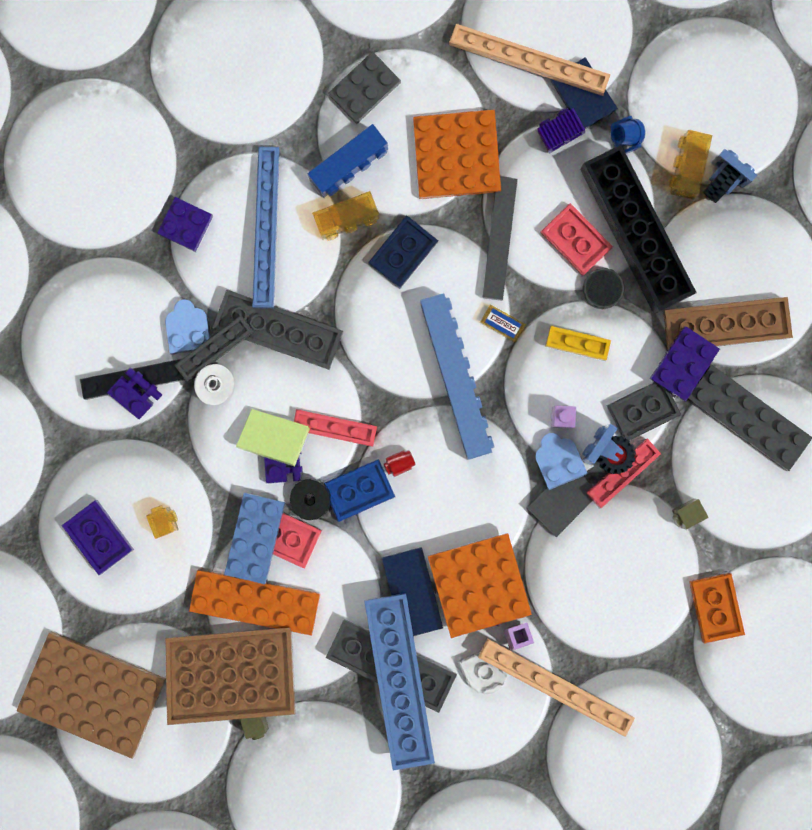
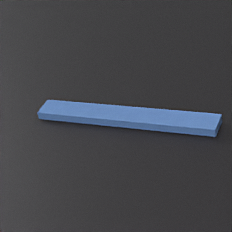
M258 147L253 308L274 309L279 147Z

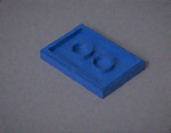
M379 459L324 483L330 491V503L338 522L395 497Z

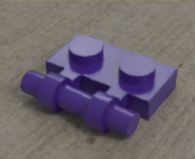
M130 367L125 374L131 379L127 381L121 376L107 393L137 419H140L154 404L149 397L152 396L158 401L163 394L157 390L158 387L154 384L148 383L139 371L135 372ZM137 383L145 392L141 393L134 385Z
M300 455L295 467H286L285 463L264 457L266 483L288 482L287 474L293 473V481H301L303 468L300 466Z

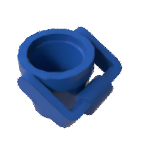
M628 116L611 124V139L615 147L619 145L632 146L624 150L626 154L642 147L641 143L645 138V126L639 119H633L632 116Z

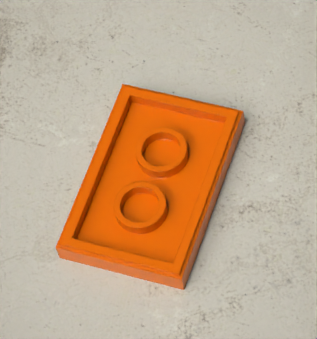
M731 573L689 581L701 638L704 644L745 635Z

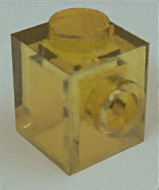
M163 505L151 509V514L146 515L155 539L179 530L176 524L178 521L177 515L170 507L163 508Z

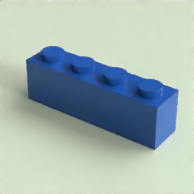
M372 124L307 173L308 177L324 198L327 195L330 197L339 190L338 187L340 185L351 182L357 172L360 170L363 172L368 169L373 160L376 158L381 159L385 156L388 150V142Z

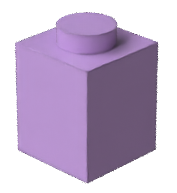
M552 407L551 427L575 428L576 407Z
M522 623L503 630L510 650H516L534 643L528 623Z

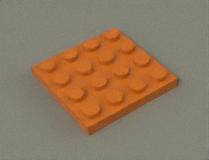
M495 109L413 117L419 199L501 192Z
M508 533L428 556L451 638L532 615Z

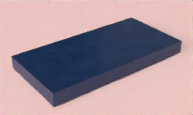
M422 547L382 557L391 595L406 593L413 636L443 629Z

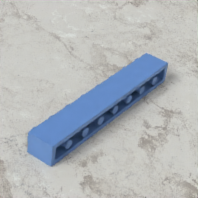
M443 293L420 300V305L466 458L469 460L492 453L491 448H494L492 437L487 436L485 430L488 428L486 417L481 416L479 410L482 408L480 397H475L473 389L476 388V383L473 376L469 377L467 369H470L468 358L463 357L461 349H464L462 338L457 337L456 334L458 324L456 318H452L449 311L452 310L450 298H446Z

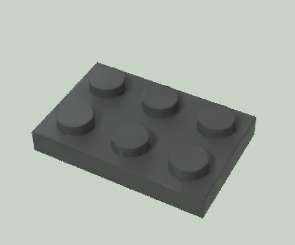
M372 51L328 93L345 113L358 124L401 83V80Z

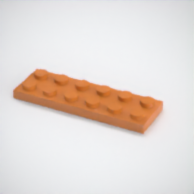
M197 570L189 612L276 629L291 628V632L312 636L320 593L270 583L261 584L224 574Z

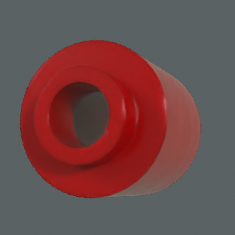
M403 450L385 458L386 463H384L387 474H392L393 477L411 470L416 465L409 450L406 452Z

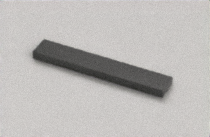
M500 177L501 192H495L483 299L503 301L518 180L515 178Z

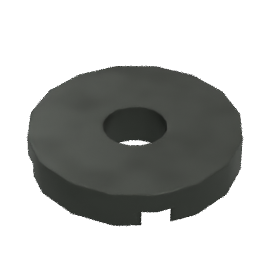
M302 480L291 491V508L301 519H319L330 508L331 494L327 486L320 480ZM308 494H312L315 497L313 505L308 504L306 501Z

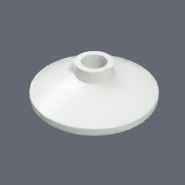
M210 364L203 367L196 375L194 381V390L197 397L208 405H218L226 401L234 387L231 372L219 364ZM213 380V385L209 387V382Z

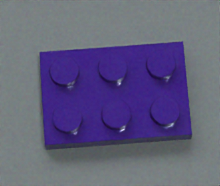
M684 326L650 379L681 400L687 401L720 348Z
M98 500L93 501L62 525L98 575L103 574L134 550Z

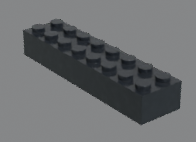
M622 145L584 162L580 170L653 314L696 294L697 292Z

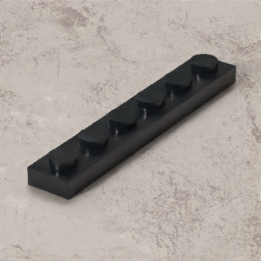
M182 359L133 368L135 372L139 371L148 383L155 386L185 380L175 367V364ZM127 370L80 379L83 399L88 400L108 396L107 391L121 376L127 381L131 379L125 374ZM137 383L134 385L137 389H143Z

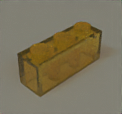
M688 130L684 136H680L678 142L680 152L679 155H676L673 167L676 168L675 174L671 175L669 181L671 195L692 200L699 195L713 135Z
M371 191L312 213L322 240L327 239V241L337 238L338 234L343 232L347 234L352 233L358 229L357 227L364 224L365 226L373 225L380 219Z

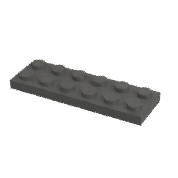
M226 290L213 329L220 331L242 315L254 331L252 335L245 339L246 341L330 370L343 335L342 330L275 306L274 309L253 308L252 298Z
M713 365L708 367L688 398L690 402L785 471H790L812 440L809 434Z
M344 619L326 658L378 683L369 630ZM416 654L425 706L439 713L457 673Z

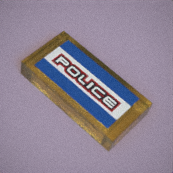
M491 304L480 321L482 325L516 343L526 326L523 322Z

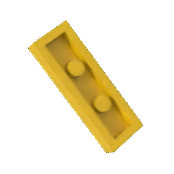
M550 326L545 347L606 361L611 340Z

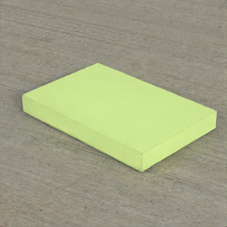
M251 409L236 447L295 467L310 428L306 425Z

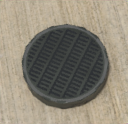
M600 268L591 272L584 280L582 288L587 303L594 308L602 310L618 304L625 290L624 282L620 275L608 268Z

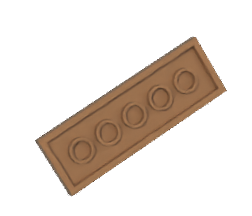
M788 297L663 311L668 350L684 326L715 346L793 338Z

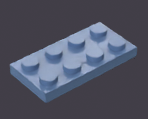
M249 493L243 494L224 575L266 584L285 502Z

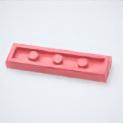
M297 409L294 422L309 426L310 430L308 433L372 447L374 445L377 426Z
M648 438L634 449L636 451L634 458L636 459L628 471L620 474L607 473L586 492L599 509L661 455Z

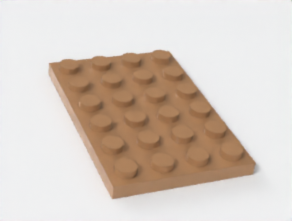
M291 628L165 638L167 725L296 714Z
M49 632L16 711L133 759L166 678L54 632Z

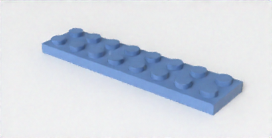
M406 593L365 600L392 769L399 770L434 764Z

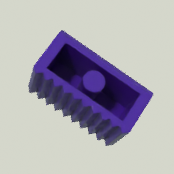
M568 108L563 109L557 114L558 117L552 121L546 119L539 124L540 127L537 128V132L549 154L586 133L574 108L570 110Z

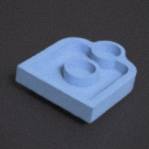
M183 299L175 304L174 311L166 317L165 324L170 354L194 351L211 338L207 314L203 310L195 308L194 304L189 300Z
M555 433L546 434L542 438V447L536 452V461L549 490L588 474L572 440L567 438L561 439Z

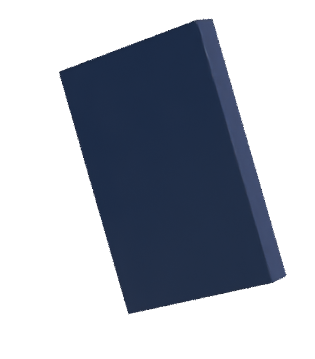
M586 57L576 62L577 64L592 68ZM550 79L569 110L574 108L585 129L618 109L606 89L604 95L601 96Z
M406 215L368 264L401 289L439 240Z

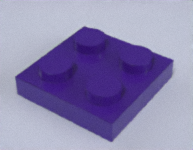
M175 197L157 234L196 252L213 215Z

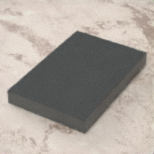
M655 382L607 405L621 436L629 441L681 416L671 393Z
M582 476L551 490L546 487L526 509L557 538L592 502L586 492L593 486Z

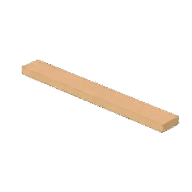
M459 24L455 25L449 41L450 46L601 96L604 95L611 75Z
M488 638L478 655V658L625 737L635 719L633 716Z

